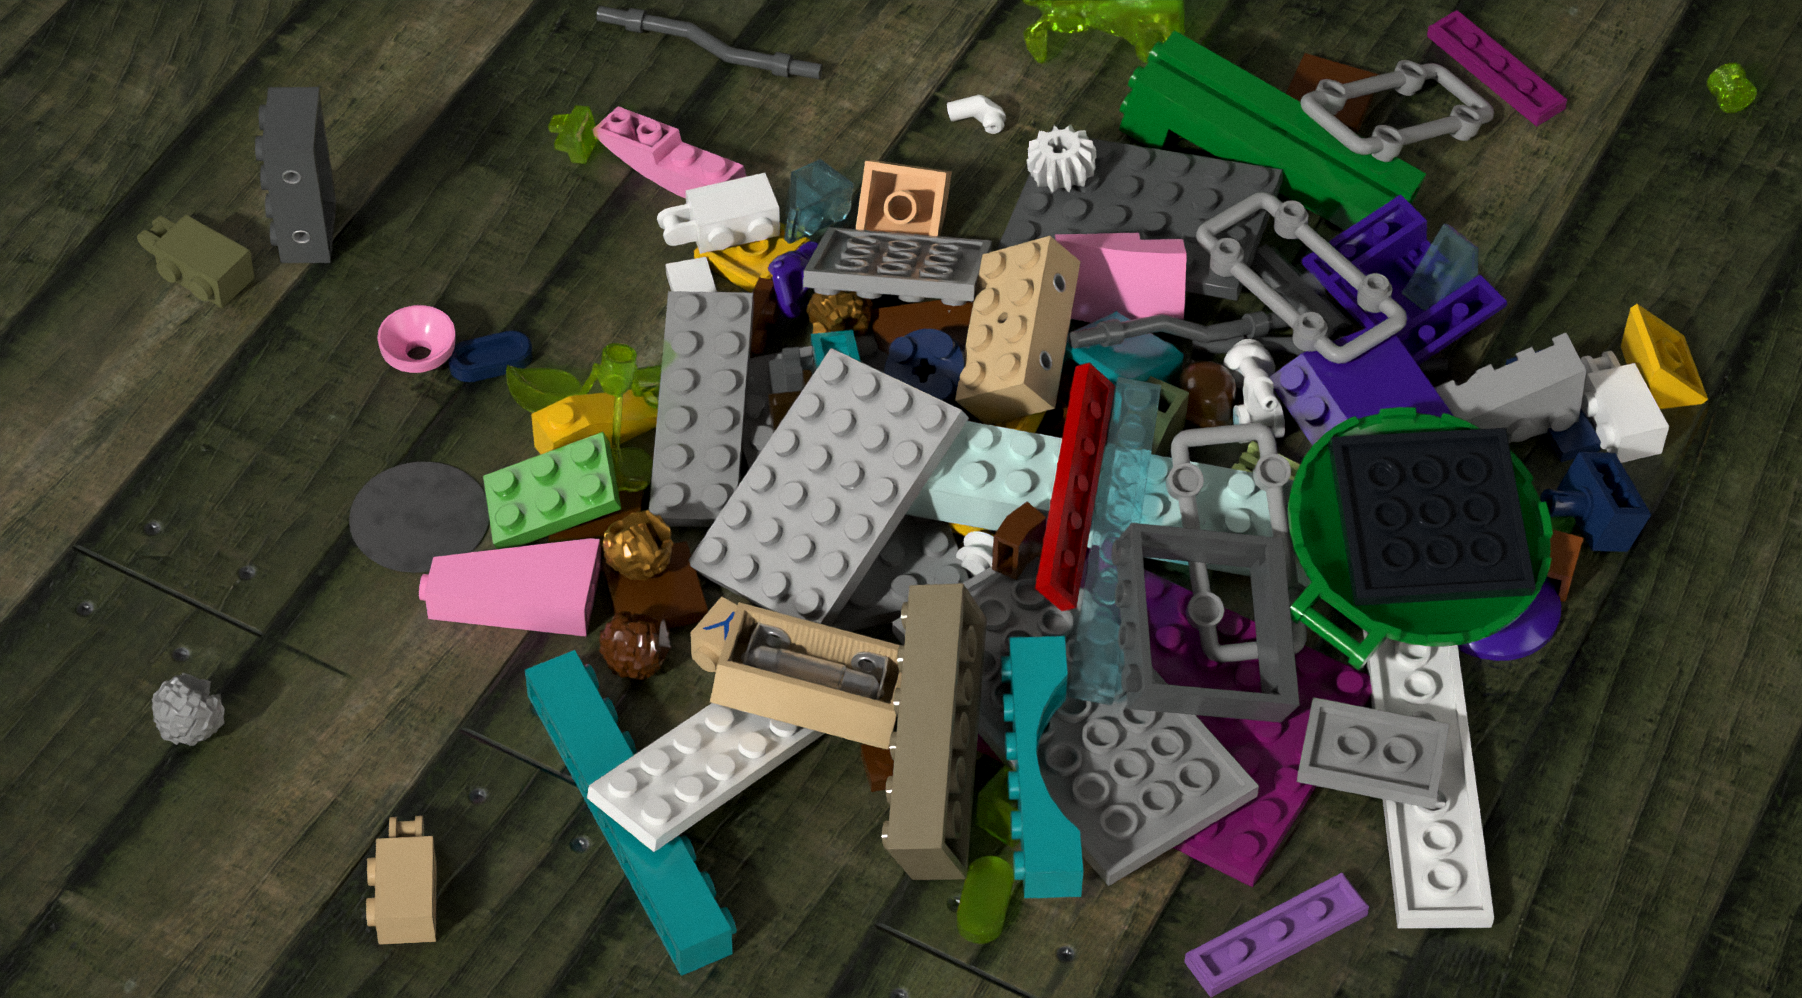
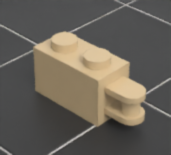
M423 815L415 816V821H398L397 817H390L389 838L376 839V857L367 858L368 886H375V897L366 899L367 925L376 926L379 944L436 942L437 860L433 836H424Z

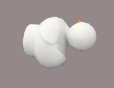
M1244 339L1236 343L1227 352L1223 361V366L1230 370L1236 381V388L1242 390L1243 397L1245 377L1239 368L1241 360L1247 357L1253 358L1259 369L1266 371L1269 377L1275 373L1274 360L1269 351L1259 341L1253 339Z

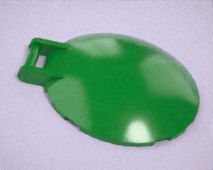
M1408 407L1380 409L1378 414L1359 419L1354 416L1326 432L1311 447L1296 472L1288 502L1289 531L1296 555L1311 583L1290 607L1291 620L1296 624L1302 622L1348 656V663L1357 670H1360L1387 638L1413 645L1445 647L1467 644L1494 635L1517 620L1529 608L1545 582L1552 559L1550 558V538L1553 535L1551 517L1546 502H1541L1537 491L1531 483L1534 479L1521 460L1510 450L1536 586L1531 596L1355 606L1328 447L1331 437L1481 429L1463 419L1443 413L1441 417L1416 413V408ZM1322 598L1369 634L1359 643L1312 607Z

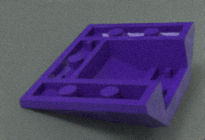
M1401 194L1328 242L1366 276L1378 273L1388 279L1392 285V299L1406 311L1407 315L1405 327L1396 335L1417 365H1420L1507 306V301L1480 274L1468 282L1427 240V220ZM1312 252L1302 259V265L1318 279L1323 287L1364 329L1388 319L1383 312L1372 313L1362 309L1357 302L1358 290L1317 254Z

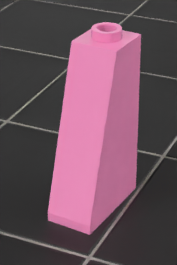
M589 538L433 557L429 574H423L421 577L419 599L426 601L428 619L586 637L601 572L600 539Z

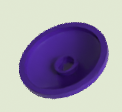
M1546 577L1540 592L1532 604L1517 620L1494 635L1475 642L1458 645V650L1481 659L1508 661L1526 657L1544 647L1553 637L1561 616V600L1552 579Z

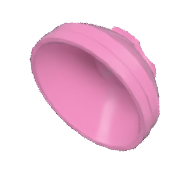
M413 305L396 310L387 316L378 330V344L383 358L388 364L400 371L422 373L433 370L445 363L455 348L456 333L453 322L443 311L430 306ZM415 347H426L431 350L430 355L424 359L415 360L407 356L408 352Z

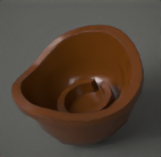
M1199 361L1186 367L1174 385L1189 392L1186 422L1201 428L1233 425V408L1235 405H1241L1236 388V381L1230 370L1222 364L1213 361Z

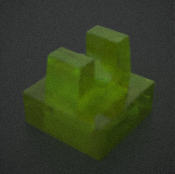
M575 105L571 114L553 115L548 129L552 133H559L554 142L556 150L568 152L571 163L586 164L597 141L592 130L596 124L590 106Z

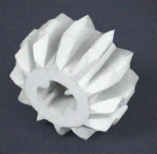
M1054 125L1051 132L1039 131L1038 138L1029 141L1028 171L1031 177H1034L1038 187L1048 186L1052 193L1058 188H1065L1070 192L1073 185L1084 187L1086 179L1094 176L1096 168L1095 159L1097 158L1096 148L1093 145V141L1089 140L1085 130L1075 132L1072 125H1069L1064 130H1059Z

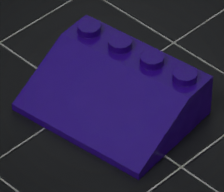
M1378 324L1332 342L1341 347ZM1396 334L1347 363H1333L1324 358L1318 351H1307L1270 376L1274 390L1312 446L1326 432L1343 421L1354 416L1359 419L1378 414L1380 409L1408 407L1416 408V413L1430 414L1438 417L1446 413L1454 416Z

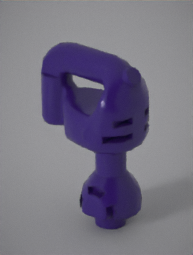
M806 242L796 251H788L773 259L769 264L768 271L773 278L777 304L781 314L787 319L797 318L807 311L809 299L805 294L810 288L803 287L804 269L819 245L816 242Z

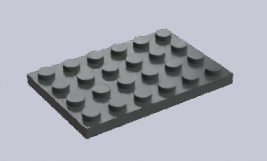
M1089 138V140L1093 141V145L1096 148L1097 158L1095 159L1096 168L1094 176L1086 179L1084 187L1073 185L1070 192L1065 188H1058L1052 193L1048 186L1038 187L1034 177H1031V174H1029L998 246V250L1047 236L1055 239L1056 234L1139 233L1141 240L1183 239L1187 253L1185 292L1238 301L1243 284L1234 276L1223 277L1211 270L1210 254L1197 242L1196 232L1198 227L1204 222L1255 193L1266 192L1277 197L1283 182L1282 169ZM1259 209L1216 234L1215 237L1218 240L1232 238L1238 241L1244 250V263L1250 268L1270 213L1265 209Z

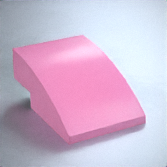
M1139 233L1055 235V240L1081 261L1071 319L1092 323L1117 311L1130 320L1159 314L1184 320L1187 253L1183 239L1141 240Z

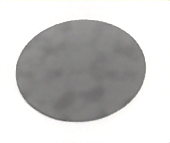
M436 462L406 463L381 472L367 482L359 491L353 501L349 516L352 537L358 548L368 558L386 568L413 573L430 571L433 557L472 552L482 540L489 524L487 499L480 485L465 472L450 465Z

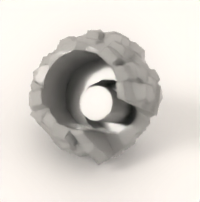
M182 673V675H175L170 681H164L159 690L153 694V720L164 740L171 741L176 745L183 743L195 746L197 742L205 741L211 737L213 733L218 731V728L225 724V709L221 703V694L209 696L211 681L198 679L190 674Z

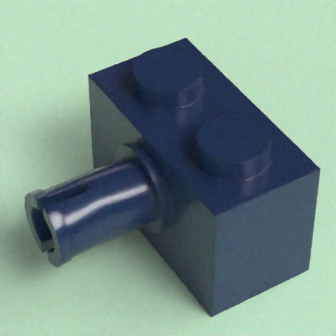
M1579 452L1557 487V490L1545 489L1540 496L1541 502H1546L1550 517H1573L1592 551L1628 552L1651 516L1650 511L1616 453Z

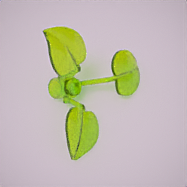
M623 343L608 344L602 350L601 364H593L592 373L582 388L574 375L562 370L551 368L522 369L507 365L506 381L509 392L522 408L531 413L537 412L568 396L587 394L598 378L603 391L615 396L611 452L618 491L637 492L645 489L650 484L653 469V460L650 455L641 448L628 447L621 449L622 403L623 394L628 389H631L635 397L643 396L644 401L649 406L658 409L662 365L637 368V353L631 346Z

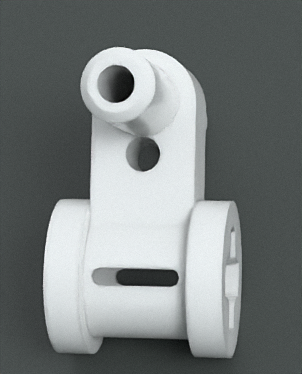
M1244 358L1239 364V368L1245 377L1244 404L1235 405L1233 408L1234 425L1261 423L1273 432L1275 438L1284 437V414L1279 400L1273 393V382L1266 371L1259 369L1253 358ZM1243 441L1239 443H1249L1250 441Z

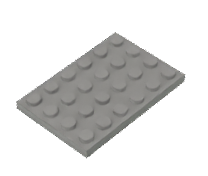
M831 348L690 557L691 567L701 576L763 609L831 627L969 418L961 409Z

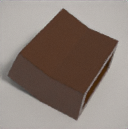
M1028 501L1006 516L993 538L992 570L1015 580L1019 578L1027 564L1042 553L1043 538L1046 531L1047 518Z

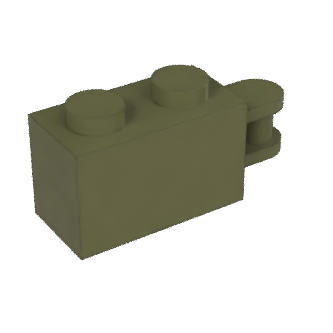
M188 215L183 216L176 224L162 216H157L152 221L153 227L148 231L142 230L137 235L140 245L146 251L155 255L157 271L166 281L170 283L176 282L190 290L198 299L202 301L208 300L222 309L255 278L249 249Z

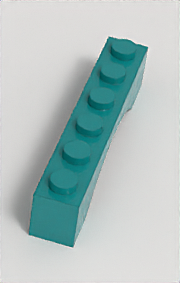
M1065 636L1010 637L1009 656H1000L1001 684L1010 683V694H1003L1004 722H1012L1013 732L1005 733L1006 760H1015V771H1008L1009 800H1018V811H1011L1010 815L1011 839H1020L1021 851H1013L1014 880H1023L1024 898L1081 897L1083 859L1080 830L1063 815L1050 797L1040 774L1037 750L1042 733L1053 714L1066 700L1068 670Z

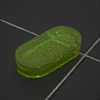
M984 856L976 859L968 868L957 910L956 924L961 936L972 943H989L995 940L1003 930L1014 882L1012 867L1004 859L996 856Z

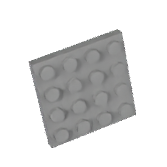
M828 227L804 269L803 287L814 288V292L822 295H835L840 293V290L855 291L857 296L869 299L880 298L882 294L899 295V299L906 302H921L926 297L941 299V302L946 305L961 306L965 305L967 301H974L982 255L991 252L992 241Z

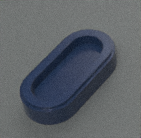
M505 331L462 341L455 345L454 351L448 359L449 370L454 378L463 382H476L518 372L525 369L531 363L533 357L532 344L525 334L518 331Z

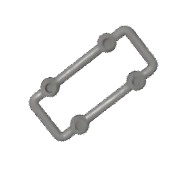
M1409 60L1399 61L1394 72L1345 84L1330 79H1323L1319 82L1316 91L1303 95L1300 102L1302 110L1349 150L1361 155L1371 154L1374 158L1383 162H1390L1393 160V157L1399 156L1403 145L1448 133L1458 140L1468 141L1477 134L1482 124L1490 122L1494 116V109L1489 102L1445 67L1435 63L1419 65ZM1428 79L1437 81L1466 104L1454 106L1449 117L1400 130L1387 125H1378L1375 127L1372 136L1365 139L1359 137L1334 116L1343 109L1348 99L1392 88L1400 94L1412 96L1416 91L1421 90L1424 81Z
M1258 192L1198 227L1196 239L1199 245L1210 254L1211 270L1217 275L1223 277L1234 276L1293 329V343L1303 351H1318L1330 362L1337 364L1347 363L1398 333L1406 325V311L1392 299V285L1388 279L1378 273L1366 276L1308 225V212L1300 202L1291 200L1282 203L1270 193ZM1259 209H1265L1275 218L1274 230L1279 236L1286 239H1300L1358 290L1357 302L1362 309L1372 313L1383 312L1388 319L1339 347L1327 337V323L1321 315L1315 312L1301 314L1244 263V250L1238 241L1232 238L1218 240L1215 235Z
M1261 423L1181 431L1174 437L1171 443L1173 468L1166 478V489L1172 498L1179 501L1182 527L1201 530L1196 496L1204 482L1200 469L1190 463L1188 448L1253 440L1258 442L1260 459L1253 470V479L1261 490L1266 491L1273 537L1283 538L1289 604L1291 607L1307 587L1298 582L1283 487L1290 478L1291 467L1289 462L1277 453L1273 432ZM1188 562L1193 597L1187 605L1186 618L1193 628L1199 630L1203 653L1210 660L1220 663L1258 659L1257 641L1226 645L1219 644L1216 626L1224 614L1223 603L1217 595L1210 591L1206 563ZM1291 620L1294 654L1304 648L1307 641V631L1305 624L1302 622L1296 624Z

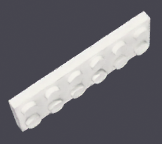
M711 703L590 784L587 799L655 852L825 733Z

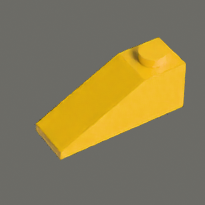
M646 388L568 396L531 414L534 447L541 455L601 432L610 441V447H616L656 427L658 404Z

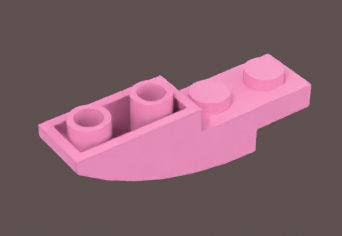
M619 106L592 129L594 136L622 161L641 175L685 199V190L746 177L744 165L684 143L681 140L679 129Z

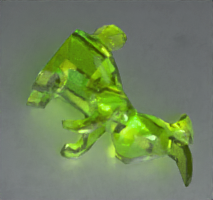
M1021 0L1025 5L1038 8L1042 14L1036 22L1023 31L1027 50L1038 63H1043L1047 58V32L1079 33L1093 28L1111 35L1120 36L1135 46L1136 56L1141 62L1146 64L1149 63L1147 58L1158 41L1164 43L1174 30L1185 36L1184 0Z

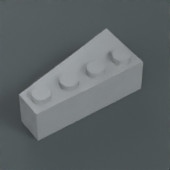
M1563 333L1552 338L1554 345L1535 353L1533 348L1530 347L1516 353L1518 361L1496 370L1490 364L1476 370V373L1466 383L1458 386L1452 380L1436 387L1435 390L1455 417L1463 419L1481 429L1506 428L1508 443L1522 442L1530 437L1547 433L1548 428H1552L1554 431H1563L1571 427L1574 422H1579L1586 368L1568 334Z

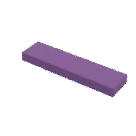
M1340 873L1187 952L1184 962L1211 998L1366 917L1369 906L1345 875Z

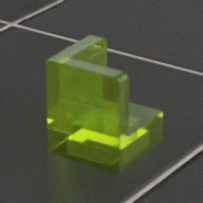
M1004 765L978 793L976 825L1013 849L1020 842V839H1011L1010 815L1011 811H1018V800H1009L1008 771H1013V769Z

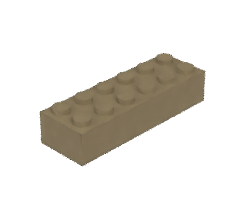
M963 583L909 585L908 602H904L901 609L902 625L906 631L904 645L899 646L897 653L898 668L902 676L901 688L895 689L893 700L898 722L897 732H892L890 736V754L894 760L893 776H888L886 781V798L890 804L889 821H884L882 826V843L884 848L912 880L967 879L987 618Z

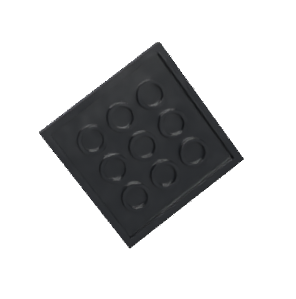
M1506 428L1331 437L1328 447L1355 606L1531 596L1536 586Z

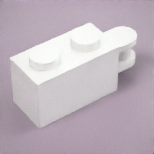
M765 173L685 190L686 204L666 208L657 216L659 226L665 229L663 237L668 245L676 246L696 241L700 254L780 236L779 205Z
M1612 351L1603 352L1602 357L1595 359L1591 356L1582 357L1581 361L1586 368V377L1581 409L1586 417H1590L1601 441L1600 447L1606 449L1608 453H1616L1621 463L1662 454L1669 425L1636 364L1632 363L1621 366Z

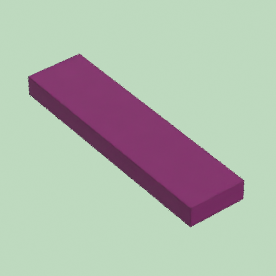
M1458 10L1428 27L1427 37L1536 127L1565 110L1567 99Z

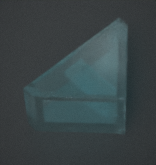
M1443 224L1402 294L1422 310H1427L1478 276L1479 248L1449 224Z

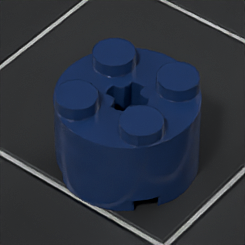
M919 329L904 337H898L891 343L884 368L885 374L957 407L963 412L966 410L955 401L960 374L965 367V346L945 332L936 329Z

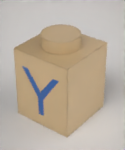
M721 597L691 631L692 659L708 672H716L717 664L737 608L735 603L724 597Z

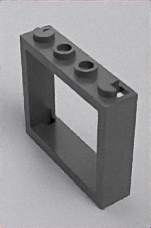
M1131 523L1120 537L1114 541L1111 552L1112 563L1117 566L1118 583L1115 588V604L1117 607H1120L1121 613L1118 645L1124 651L1125 666L1122 671L1121 685L1123 691L1127 692L1128 709L1282 722L1300 705L1283 538ZM1143 557L1250 568L1262 693L1153 683Z

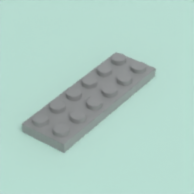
M668 291L649 511L654 515H660L669 527H711L741 482L754 312L753 293Z

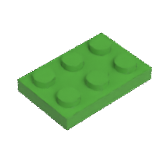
M603 432L483 476L492 540L497 549L519 547L621 509L610 441Z

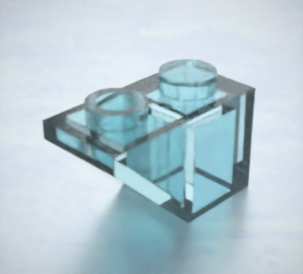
M821 159L792 171L785 203L784 240L791 244L848 217L851 210L854 183Z

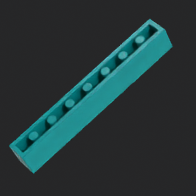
M573 650L525 669L528 698L679 974L683 976L732 955V935L737 932L734 919L728 908L723 907L720 909L714 899L716 897V890L708 872H699L694 863L696 855L689 838L686 835L681 837L678 835L653 852L587 799L590 784L637 754L636 746L629 732L621 733L616 724L618 716L609 697L602 699L597 690L599 689V682L590 664L583 665L576 651Z

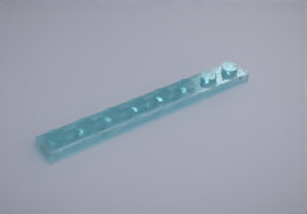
M1118 377L1116 382L1066 697L1112 705L1114 700L1122 649L1118 645L1121 613L1120 607H1117L1115 604V588L1118 583L1117 566L1112 563L1111 552L1114 541L1120 537L1131 523H1141L1161 385L1122 377Z

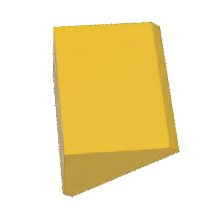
M1639 304L1631 307L1620 347L1626 364H1636L1659 409L1699 405L1706 402L1708 397L1685 336Z

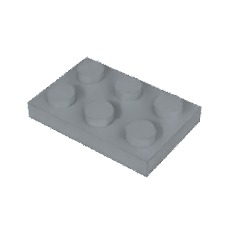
M1313 697L1296 782L1435 809L1450 724Z

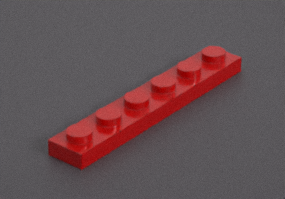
M1090 362L1075 367L1046 531L1043 538L1040 564L1036 577L1035 589L1061 611L1077 608L1115 385Z

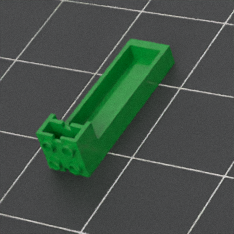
M1175 30L1164 43L1158 41L1154 45L1147 58L1149 63L1145 68L1139 65L1128 82V87L1132 91L1127 94L1119 109V112L1124 114L1119 131L1149 148L1163 150L1171 130L1221 160L1282 169L1283 182L1279 193L1293 201L1300 202L1308 210L1343 230H1347L1400 194L1412 204L1426 176V173L1398 157H1393V160L1390 162H1383L1374 158L1371 154L1361 155L1352 152L1302 110L1300 101Z

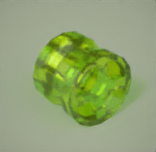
M1736 62L1718 67L1707 79L1706 86L1711 94L1717 97V103L1722 111L1726 113H1735L1743 110L1754 101L1757 95L1756 87L1751 80L1746 79V72Z

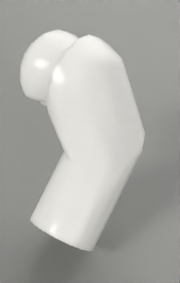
M975 95L947 103L948 114L952 122L974 117L983 124L985 131L991 134L1001 132L1005 126L1006 115L1002 107L983 95Z

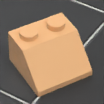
M878 160L865 161L856 229L940 236L947 209L952 171Z

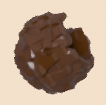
M629 611L618 612L612 621L606 624L605 629L600 631L599 652L603 655L608 669L612 670L614 675H618L621 678L646 679L652 677L662 667L666 654L672 648L669 644L670 631L667 630L665 620L655 619L643 613H634L632 615Z

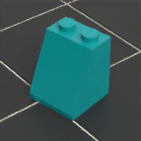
M1116 311L1075 331L1097 327V324L1102 321L1118 319L1120 322H1124L1130 319ZM1069 333L1061 371L1074 376L1076 366L1090 362L1115 385L1107 434L1115 439L1131 404L1150 376L1173 386L1176 384L1182 372L1184 354L1173 344L1164 342L1152 333L1125 338L1121 344L1103 347L1101 344L1075 349L1070 344Z

